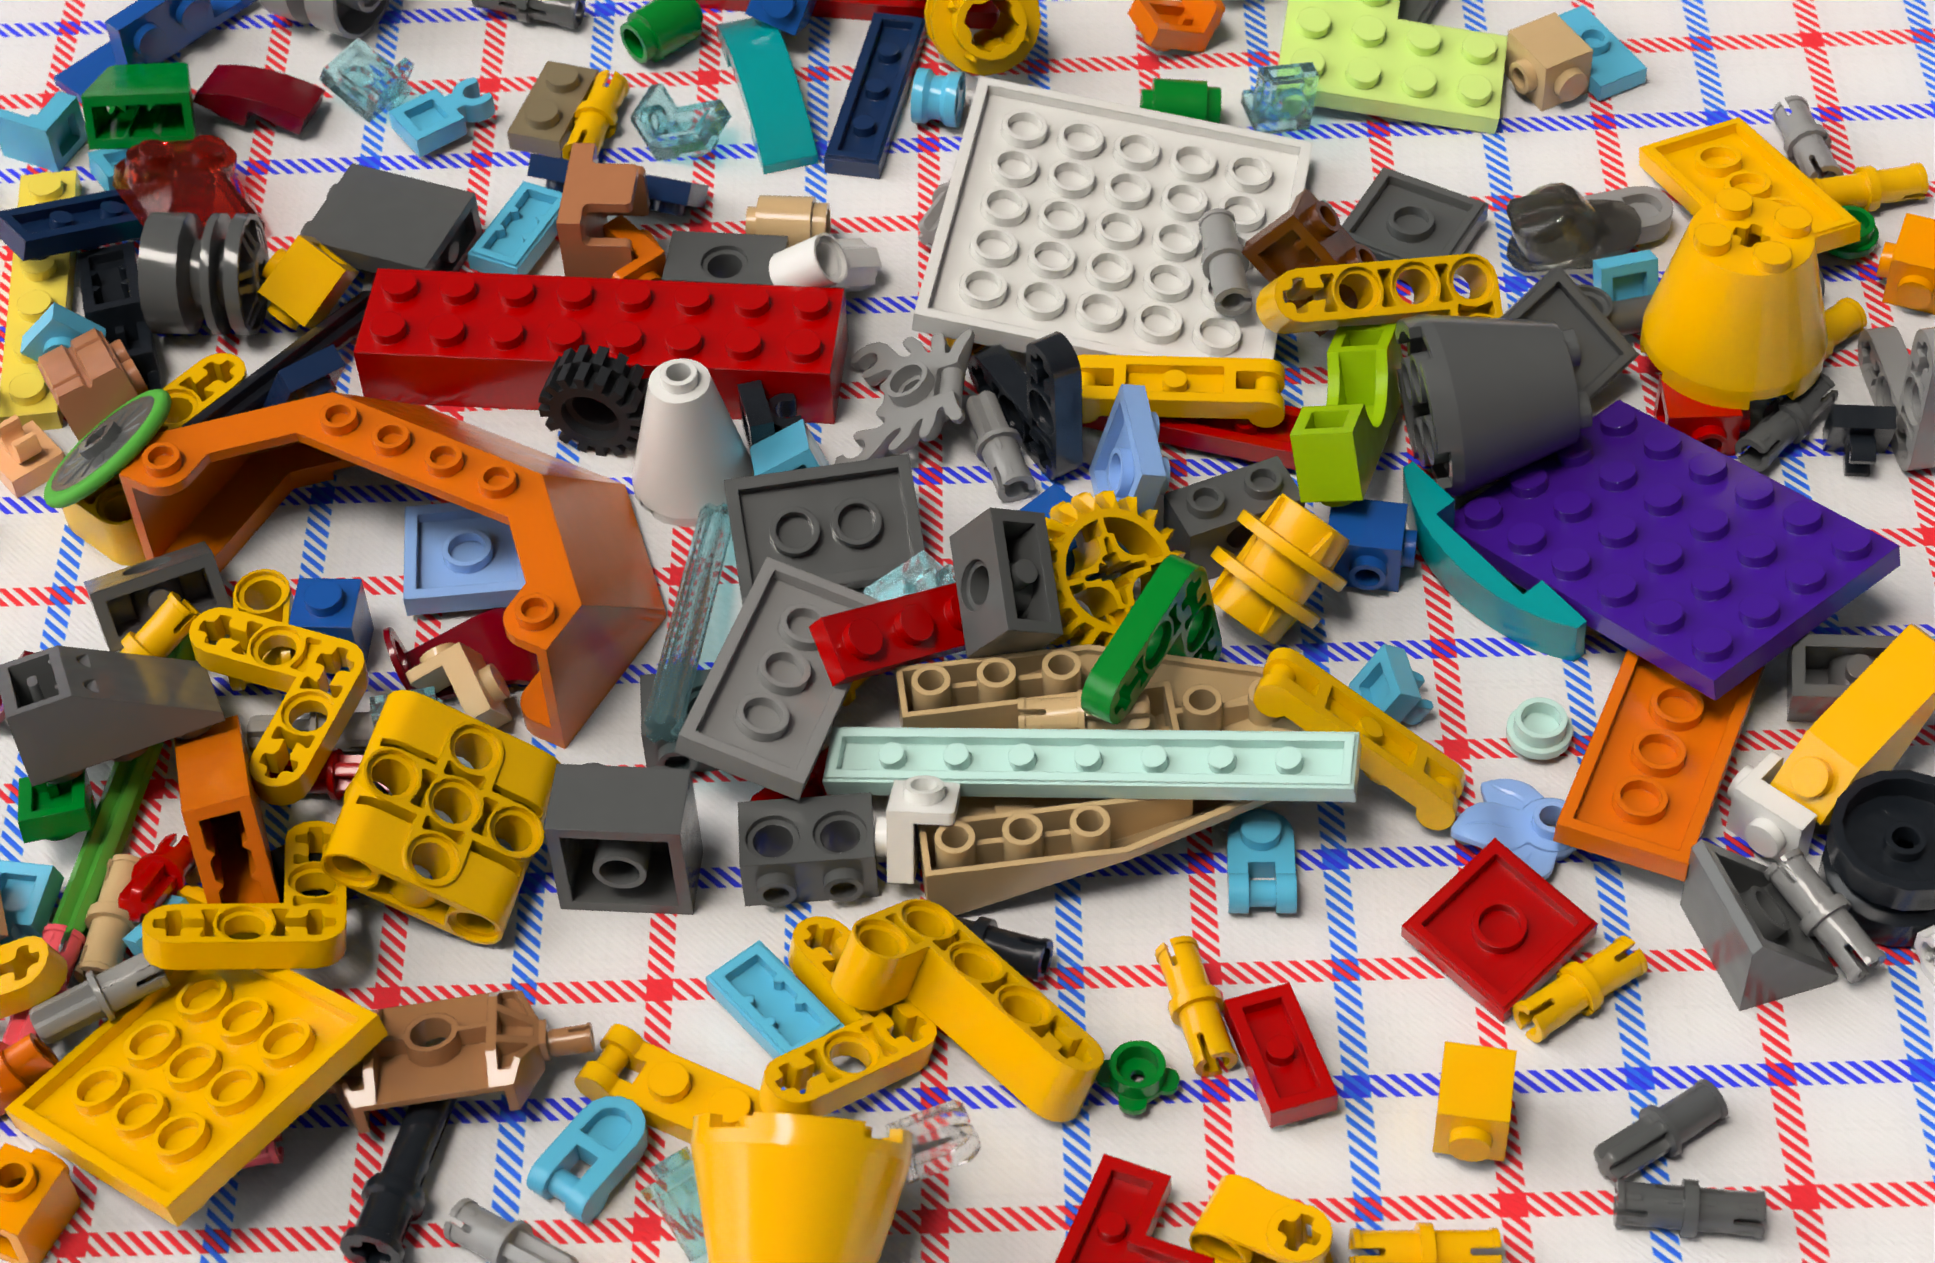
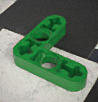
M1170 554L1162 561L1089 673L1081 695V708L1085 713L1113 725L1119 724L1131 711L1166 654L1219 661L1222 651V638L1204 566Z

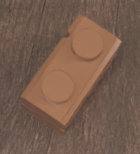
M95 328L70 340L69 348L61 345L38 357L37 366L78 441L117 408L132 398L149 391L121 340L118 339L109 344L102 331L99 332Z

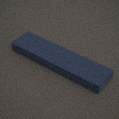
M877 12L873 14L824 156L825 173L880 179L927 37L925 18Z

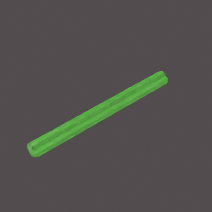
M189 633L167 658L196 660ZM164 742L150 746L145 753L137 758L123 762H114L91 821V830L87 831L52 923L67 925L61 940L62 944L65 940L68 941L73 929L80 931L87 937L89 930L86 927L87 925H85V917L91 904L98 901L107 872L108 860L112 859L114 855L122 854Z

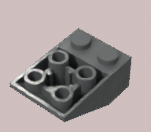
M57 645L0 665V695L6 720L32 787L45 782L50 784L68 782L81 775L86 768L109 760L115 762L132 760L145 753L150 746L173 738L179 740L196 738L209 731L212 725L225 721L208 671L201 667L197 661Z

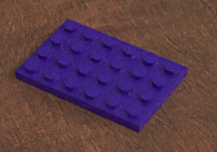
M1617 400L1592 417V427L1580 429L1579 439L1576 443L1507 475L1457 509L1454 517L1453 530L1501 575L1526 590H1530L1543 580L1587 621V626L1715 701L1901 565L1900 547L1898 544L1621 400Z

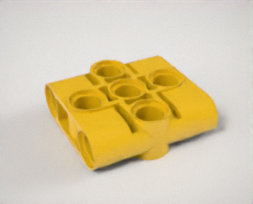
M409 690L393 691L387 696L356 775L345 789L344 804L321 858L320 866L323 872L336 882L464 940L477 944H496L502 940L530 860L543 844V825L546 820L556 764L561 763L546 751L426 695ZM456 756L467 760L474 769L460 763ZM373 781L386 786L392 795L384 794L378 790ZM435 809L447 814L453 821V824L441 819L435 812ZM496 837L508 842L513 851L502 847ZM413 864L425 868L432 876V879L421 876L415 870Z

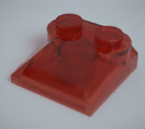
M199 135L191 140L168 142L155 139L145 140L129 148L126 152V157L115 165L113 187L143 227L146 219L152 212L196 213L203 223L204 229L212 213L228 214L231 220L236 213H251L258 215L265 229L263 219L235 175L237 154L219 137Z

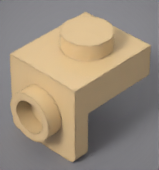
M461 642L456 644L444 643L431 648L420 657L421 664L405 673L411 686L429 695H434L452 685L465 714L498 729L513 720L504 702L505 699L510 697V692L501 673L492 663L486 665L482 654Z

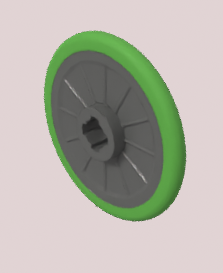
M162 389L146 391L117 408L86 434L65 456L49 478L44 490L46 504L52 508H64L75 504L102 487L126 467L150 442L165 422L172 404L169 393Z

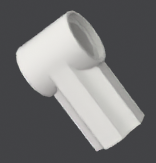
M823 232L773 254L769 263V272L773 285L844 288L845 292H859L875 285V277L882 264L877 247L868 246L861 238L836 239L831 234Z

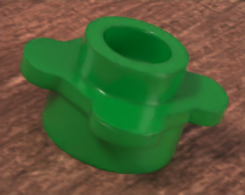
M1129 1041L1117 1047L1112 1053L1110 1060H1103V1064L1096 1077V1081L1100 1086L1110 1088L1118 1097L1119 1109L1128 1115L1144 1113L1149 1102L1161 1095H1173L1179 1088V1074L1172 1068H1166L1163 1053L1159 1048L1147 1041ZM1139 1075L1143 1076L1144 1079L1136 1082L1131 1077Z

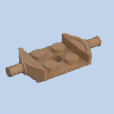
M518 989L371 1010L378 1014L388 1035L369 1051L359 1064L351 1068L332 1085L328 1092L329 1094L336 1093L339 1103L359 1133L370 1132V1111L404 1107L412 1104L459 1097H471L492 1092L505 1091L510 1111L520 1110L544 1073L546 1062L552 1061L553 1056L559 1057L595 1052L593 1028L591 1022L583 1025L549 1030L546 1019H538L524 993ZM446 1038L437 1045L425 1047L427 1041Z

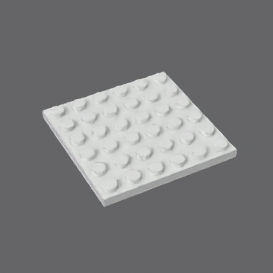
M979 76L914 310L912 330L933 335L943 333L945 337L957 339L962 332L971 329L975 334L974 343L987 346L1002 345L1007 350L1026 353V346L1029 343L1058 331L1067 337L1077 355L1273 359L1278 333L1267 329L1259 320L1256 311L1257 297L1269 282L1249 261L1246 277L1248 288L1252 295V305L1246 312L1237 316H1225L1217 312L1214 305L1211 281L1205 277L1201 266L1204 246L1198 222L1201 216L1209 210L1216 208L1229 210L1235 217L1239 243L1245 246L1250 238L1289 211L1296 196L1304 191L1313 142Z

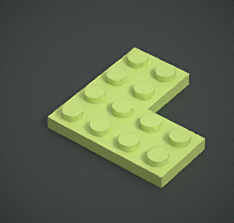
M1288 0L1273 100L1483 133H1496L1500 116L1508 36L1398 19L1400 0Z

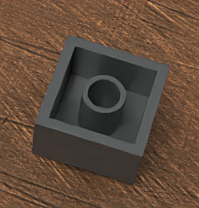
M585 763L582 765L556 764L544 832L560 908L569 910L693 915L703 845L691 769H675L662 765L626 767L606 766L600 763Z

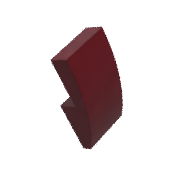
M217 65L195 94L193 102L243 127L254 113L269 120L276 126L283 127L300 135L320 107L325 89L296 77L269 69L245 65Z

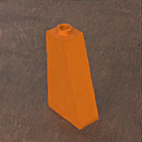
M238 715L225 718V721L212 725L209 731L196 738L187 740L174 738L181 813L207 904L281 903L260 800L255 792L249 769L250 758Z

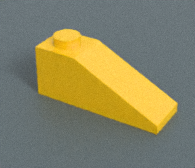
M1909 624L1806 731L1770 785L1817 814L1816 821L1819 824L1830 825L1837 798L1855 780L1878 771H1892L1935 710V639L1916 625Z

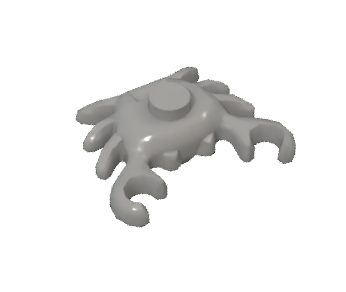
M967 329L962 332L954 342L951 350L943 333L932 336V351L927 352L919 340L914 337H907L903 341V346L911 353L907 357L898 355L890 346L881 342L867 344L858 350L850 358V364L855 370L864 371L862 377L869 385L877 386L881 384L880 390L884 393V401L877 409L876 414L884 424L878 428L856 432L853 435L854 440L860 447L864 448L863 451L854 458H846L844 455L836 458L834 464L881 458L888 451L899 455L915 448L921 439L924 442L934 440L941 434L943 425L949 419L955 424L962 423L965 420V415L962 411L964 380L974 344L975 334L973 330Z

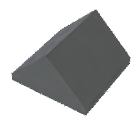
M1701 839L1691 847L1689 867L1680 906L1738 1010H1746L1826 986L1838 978L1836 970L1816 936L1808 938L1798 926L1802 919L1772 882L1765 878L1764 873L1769 867Z

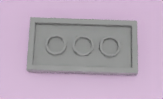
M766 557L678 735L674 752L799 800L853 683L852 681L832 686L809 626L821 617L882 601Z

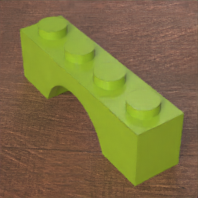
M1397 323L1339 326L1327 351L1328 389L1326 406L1302 407L1290 434L1301 503L1321 502L1325 506L1341 507L1364 499L1402 403L1397 369H1401V358L1403 357L1401 344L1397 343L1395 336Z

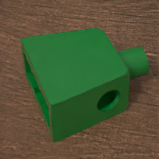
M187 63L110 66L81 96L89 150L193 146L197 144L195 112Z

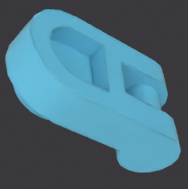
M1261 808L1249 810L1236 816L1229 825L1227 833L1228 913H1249V907H1275L1276 914L1297 913L1294 833L1288 820L1273 810ZM1249 878H1274V880H1249Z
M605 1096L592 1101L580 1111L533 1164L527 1177L528 1189L544 1199L549 1200L556 1197L565 1203L567 1214L583 1224L592 1222L603 1210L612 1190L641 1159L647 1149L649 1134L642 1109L634 1101L622 1096ZM580 1159L591 1166L581 1179L570 1172Z

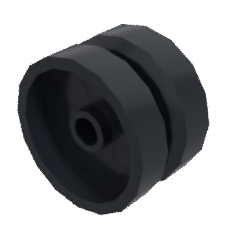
M1911 770L1878 771L1855 780L1837 798L1818 875L1834 895L1841 893L1851 904L1848 912L1873 942L1890 947L1914 946L1917 933L1935 925L1934 776Z

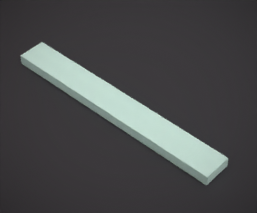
M833 727L822 782L827 795L870 792L872 795H890L894 780H907L914 776L928 775L937 777L943 782L959 783L960 796L1356 802L1361 739L1359 732Z

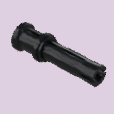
M458 1098L409 1105L382 1172L376 1173L364 1184L361 1194L364 1205L355 1227L347 1229L341 1239L340 1249L351 1262H403L405 1250L402 1243L411 1221H416L420 1218L424 1211L426 1200L421 1187Z

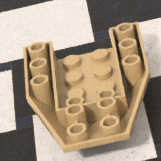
M1086 644L895 667L900 725L904 728L1019 729L1018 716H1020V712H1018V698L1034 699L1077 696V691L1083 689L1089 673L1107 646ZM1166 654L1142 692L1148 695L1150 701L1151 725L1149 730L1305 731L1285 716L1278 718L1268 717L1255 707L1253 696L1257 684L1263 677L1264 667ZM960 796L956 820L953 825L918 824L920 865L925 899L941 905L956 916L1133 859L1271 801Z

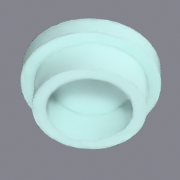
M1536 697L1525 700L1511 713L1507 721L1506 737L1510 746L1519 754L1531 759L1546 760L1555 758L1568 749L1572 740L1573 727L1565 709L1556 701L1548 698Z

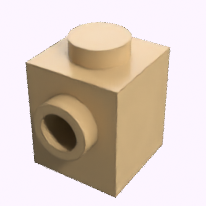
M1554 12L1508 31L1504 74L1511 80L1515 89L1519 93L1525 94L1542 112L1588 93L1593 49Z

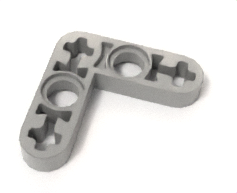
M1895 326L1862 330L1858 340V359L1862 376L1874 406H1896V431L1890 445L1898 465L1903 471L1935 468V327L1919 329L1916 332L1910 355L1899 330Z

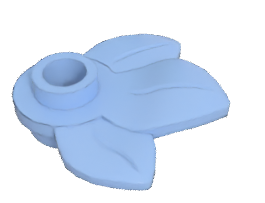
M1496 779L1483 782L1481 784V796L1484 802L1476 803L1466 808L1451 827V836L1453 838L1480 848H1484L1496 838L1544 879L1549 878L1557 861L1566 859L1577 850V848L1553 841L1555 827L1546 825L1556 826L1565 801L1557 798H1544L1531 785L1514 779Z

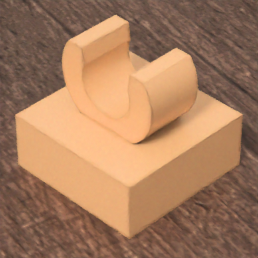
M15 414L0 423V481L18 499L47 482L57 466L65 458V454L33 420L22 426L19 417Z

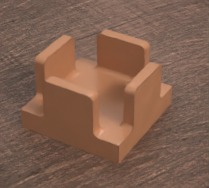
M573 143L556 222L565 276L612 278L617 270L635 259L630 239L604 238L603 225L608 222L607 216H619L620 214L623 216H647L649 214L650 199L645 168L635 164L599 163L596 143Z

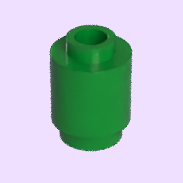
M652 0L628 15L627 22L620 27V36L626 50L637 62L646 63L649 60L658 62L700 37L703 13L696 0Z
M1153 78L1152 89H1141L1140 108L1220 123L1221 87H1208L1207 81Z

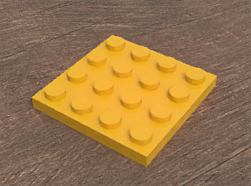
M166 969L165 973L171 986L163 987L114 1013L116 1016L114 1021L110 1022L107 1019L4 1110L16 1129L176 1227H179L194 1212L201 1209L208 1199L246 1164L253 1161L296 1118L305 1113L345 1073L359 1064L365 1055L388 1035L378 1014L290 969Z

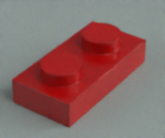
M1290 982L1224 1000L1223 1016L1270 1129L1337 1110V1090Z

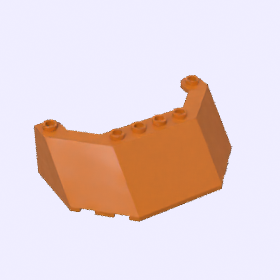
M330 392L158 432L143 450L120 472L119 477L146 561L205 541L213 552L219 572L227 566L293 489L333 480L334 470L355 465L509 525L526 584L505 609L503 615L505 633L514 645L537 654L540 669L522 693L520 704L526 728L531 734L564 749L568 747L666 618L665 607L625 484L422 405Z

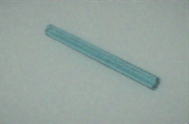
M709 502L703 505L699 512L643 720L647 726L645 735L653 743L661 739L668 743L676 741L683 727L731 538L728 508L724 502L719 506Z

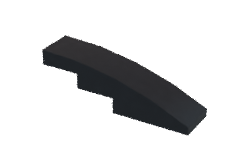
M131 241L76 253L85 318L106 328L105 338L109 344L118 339L121 340L149 390L163 389L154 336L145 323L140 304L138 259L134 242Z

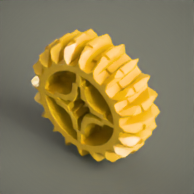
M1102 491L1095 495V498H1093L1090 492H1083L1072 497L1070 503L1062 501L1050 509V518L1045 517L1063 635L1049 644L1058 646L1070 639V646L1086 644L1107 646L1131 610V606L1135 603L1133 596L1135 581L1140 577L1141 594L1159 565L1170 554L1182 558L1185 556L1186 553L1174 550L1171 552L1166 543L1173 536L1175 529L1164 528L1158 531L1154 527L1158 510L1148 509L1138 515L1137 497L1127 496L1117 502L1114 491ZM1075 537L1077 548L1073 549L1075 567L1072 574L1066 576V557L1070 544ZM1117 541H1119L1129 551V553L1125 552L1119 546ZM1096 573H1105L1106 575L1122 574L1113 580L1102 581L1100 578L1086 581V578ZM1076 599L1085 603L1090 609L1092 615L1087 613L1076 601Z

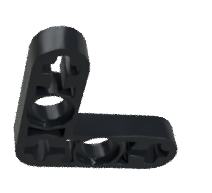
M1056 331L1029 343L1026 346V373L1002 345L990 346L972 354L968 363V370L976 391L980 394L982 391L988 390L996 395L1008 426L1019 432L1022 438L1021 447L1048 479L1054 480L1080 468L1083 462L1082 374L1077 354L1067 337L1061 332Z

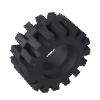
M580 345L577 353L571 347L564 351L562 357L559 356L539 396L538 402L541 405L538 410L540 416L548 417L545 425L550 431L561 430L558 439L566 444L571 439L579 442L576 448L579 451L586 453L589 446L595 447L596 455L607 456L609 449L612 450L615 456L623 455L626 448L631 451L637 446L649 378L641 379L645 370L639 364L631 368L627 366L626 363L629 357L620 352L617 359L609 357L610 348L599 346L596 354H593L590 345Z

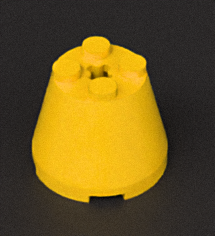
M1727 188L1719 191L1715 196L1714 202L1707 204L1693 216L1644 312L1640 350L1641 352H1646L1652 363L1662 372L1661 380L1678 393L1700 403L1749 410L1750 401L1770 399L1785 394L1793 400L1815 384L1823 369L1828 334L1816 242L1811 228L1813 220L1811 213L1800 206H1785L1772 200L1752 197L1742 189Z
M753 1112V1116H740L739 1124H736L735 1127H722V1114L704 1113L693 1117L691 1153L709 1263H879L911 1165L912 1132L905 1129H890L889 1137L877 1139L872 1138V1127L866 1126V1121L802 1114Z

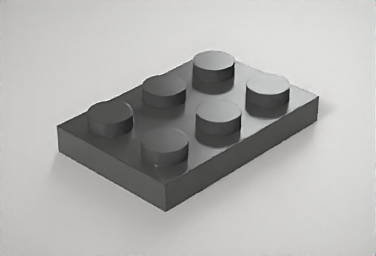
M909 454L724 480L742 605L766 557L850 589L928 578V565Z

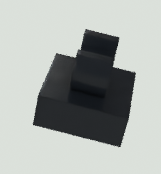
M761 380L737 384L742 427L749 451L750 447L755 443L802 419L801 415L796 416V398L793 393H780L767 401Z
M1832 405L1823 426V451L1844 452V476H1870V464L1875 465L1876 453L1886 452L1896 431V406Z

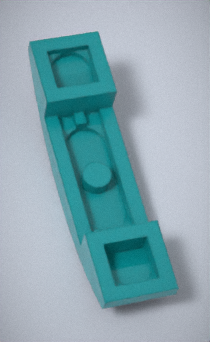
M753 17L717 24L716 33L727 66L732 67L750 120L751 136L763 173L768 174L817 164L818 154L806 107L790 56L779 29Z
M1413 461L1403 468V503L1408 504L1407 524L1409 530L1418 531L1417 548L1430 570L1445 589L1474 616L1515 642L1535 651L1573 662L1583 656L1587 621L1543 580L1522 594L1453 530L1455 499Z

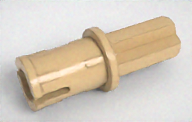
M1078 690L1075 697L1018 698V712H1020V716H1018L1019 729L1149 730L1151 725L1150 701L1148 695L1141 693L1125 719L1116 725L1087 714L1082 710V690Z

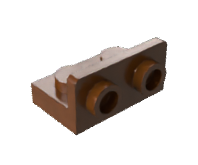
M1305 189L1296 196L1289 211L1250 238L1241 252L1269 283L1286 271L1296 268L1378 261L1367 246L1358 244L1341 226L1339 217L1334 209L1326 202L1319 201L1308 189ZM1340 284L1339 295L1346 306L1356 309L1357 297L1351 287ZM1286 293L1283 294V298L1287 303L1295 304L1296 310L1312 301L1314 296L1313 294L1303 300H1288ZM1329 330L1314 331V332H1315L1319 337H1321L1322 335H1324L1325 333H1327Z

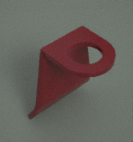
M495 608L476 615L408 652L392 627L383 629V636L390 659L405 689L426 695L436 701L457 697L452 685L434 695H429L411 686L405 674L408 670L421 664L420 657L435 646L444 643L456 644L461 642L482 654L486 665L492 663L501 673L507 685H528L539 671L537 654L514 645L508 639L503 623V615L506 608Z

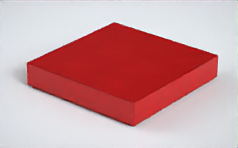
M1494 838L1402 925L1401 936L1501 1023H1504L1513 1015V1005L1537 992L1596 935L1598 923Z

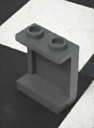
M354 163L350 165L340 181L332 185L327 194L326 201L312 221L306 222L300 235L314 237L353 268L373 273L377 272V268L459 272L468 258L467 253L483 234L475 193Z

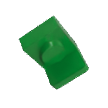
M86 769L75 779L60 784L45 782L32 787L29 777L19 778L18 825L24 843L44 839L59 841L67 839L78 832L91 830V821L97 806Z

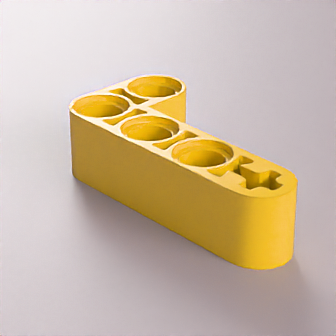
M1469 253L1296 268L1286 271L1266 285L1260 291L1256 300V311L1259 320L1267 329L1281 334L1335 330L1339 326L1397 323L1402 318L1422 314L1499 318L1503 314L1495 268L1484 257ZM1454 274L1463 277L1468 283L1470 289L1469 299L1462 297L1455 290L1453 284ZM1397 279H1402L1412 288L1414 293L1413 304L1407 303L1398 295L1396 289ZM1340 284L1351 287L1357 297L1356 309L1346 306L1339 295ZM1284 293H1286L1288 300H1303L1314 294L1312 301L1297 310L1294 303H1285L1283 298Z
M231 353L212 354L197 362L165 386L162 390L169 393L172 404L170 412L158 432L180 428L246 379L248 375L244 362L238 356ZM119 472L95 492L75 504L62 508L68 527L73 533L112 561L120 565L132 566L146 561L123 490Z
M910 899L863 917L854 923L830 982L833 992L840 1000L859 1010L876 1011L908 999L1038 1116L1050 1121L1067 1122L1079 1115L1103 1064L1104 1053L1101 1046L953 914L932 901Z

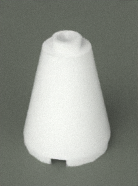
M673 359L657 366L649 377L632 472L635 498L640 505L643 503L651 509L653 517L662 523L681 527L711 525L722 520L721 512L728 509L724 480L753 476L752 460L708 369L700 362L692 359Z

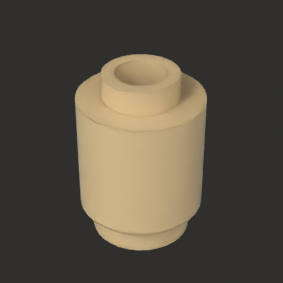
M759 195L757 207L748 206L746 234L788 236L789 247L823 232L831 234L830 204L817 203L815 197Z

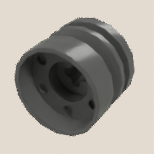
M152 212L145 221L140 238L138 288L145 323L153 334H197L204 323V319L213 335H228L232 329L236 335H257L264 323L268 299L261 295L258 290L266 280L262 276V271L269 261L263 224L258 215L236 213L231 220L228 214L212 213L206 222L205 229L196 213Z

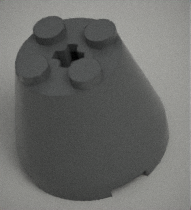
M1422 314L1402 318L1397 321L1395 330L1397 343H1407L1408 357L1401 358V369H1397V375L1414 459L1419 458L1423 467H1430L1433 480L1453 499L1469 494L1576 443L1579 439L1580 429L1592 427L1593 418L1590 400L1585 390L1577 391L1573 370L1574 366H1579L1581 363L1580 347L1574 329L1561 331L1557 323L1551 320Z

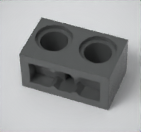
M871 792L800 797L799 800L786 798L738 802L739 867L745 906L765 905L769 907H782L790 903L826 900L850 902L858 898L879 897Z

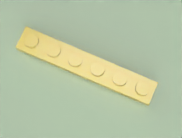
M77 170L21 175L18 207L81 196L82 185ZM77 251L52 255L38 261H23L13 252L0 383V423L16 414L22 426L33 420L42 430L63 428L64 415L37 366L38 362L21 354L20 350L22 336L54 302L72 311Z

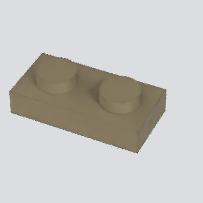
M547 61L507 131L510 149L562 158V149L575 126L574 113L577 106L582 101L587 100L599 70Z

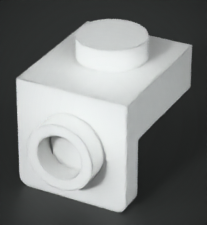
M1770 751L1755 767L1750 764L1745 765L1732 780L1727 791V798L1731 800L1726 829L1746 841L1758 854L1772 858L1789 869L1780 857L1796 848L1803 852L1804 858L1808 856L1817 814L1770 785L1783 766L1784 757L1774 751Z
M928 775L914 776L907 780H894L886 816L877 817L875 829V855L877 857H887V883L914 884L920 860L918 824L953 825L960 802L959 783L943 782L937 777Z

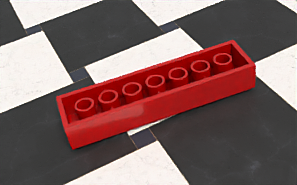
M377 268L353 353L364 397L415 405L522 410L539 409L541 405L538 402L539 396L559 356L562 357L564 351L571 347L577 353L580 345H590L593 354H596L599 346L610 348L609 357L617 359L620 352L629 357L626 363L627 366L631 368L639 364L645 370L641 379L649 378L653 370L666 361L680 358L692 359L700 362L708 369L732 419L741 420L737 384L761 380L767 401L780 393H793L796 398V416L801 415L805 423L835 424L849 336L844 288Z

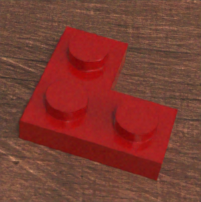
M1103 1154L1055 1263H1215V1258L1152 1237L1171 1193L1170 1175Z

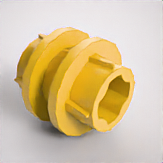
M927 0L924 10L927 34L937 51L962 71L982 76L1003 73L1022 62L1036 44L1041 25L1038 0H993L996 8L1000 10L998 21L991 30H980L973 37L969 27L964 24L966 14L973 4H983L989 0Z
M1282 493L1261 518H1258L1246 509H1243L1236 520L1253 532V535L1238 556L1221 546H1217L1210 555L1217 563L1224 567V570L1211 589L1213 603L1248 629L1274 645L1280 641L1296 620L1312 629L1319 623L1321 617L1308 608L1305 603L1321 581L1337 592L1342 591L1347 581L1333 571L1350 541L1315 514Z

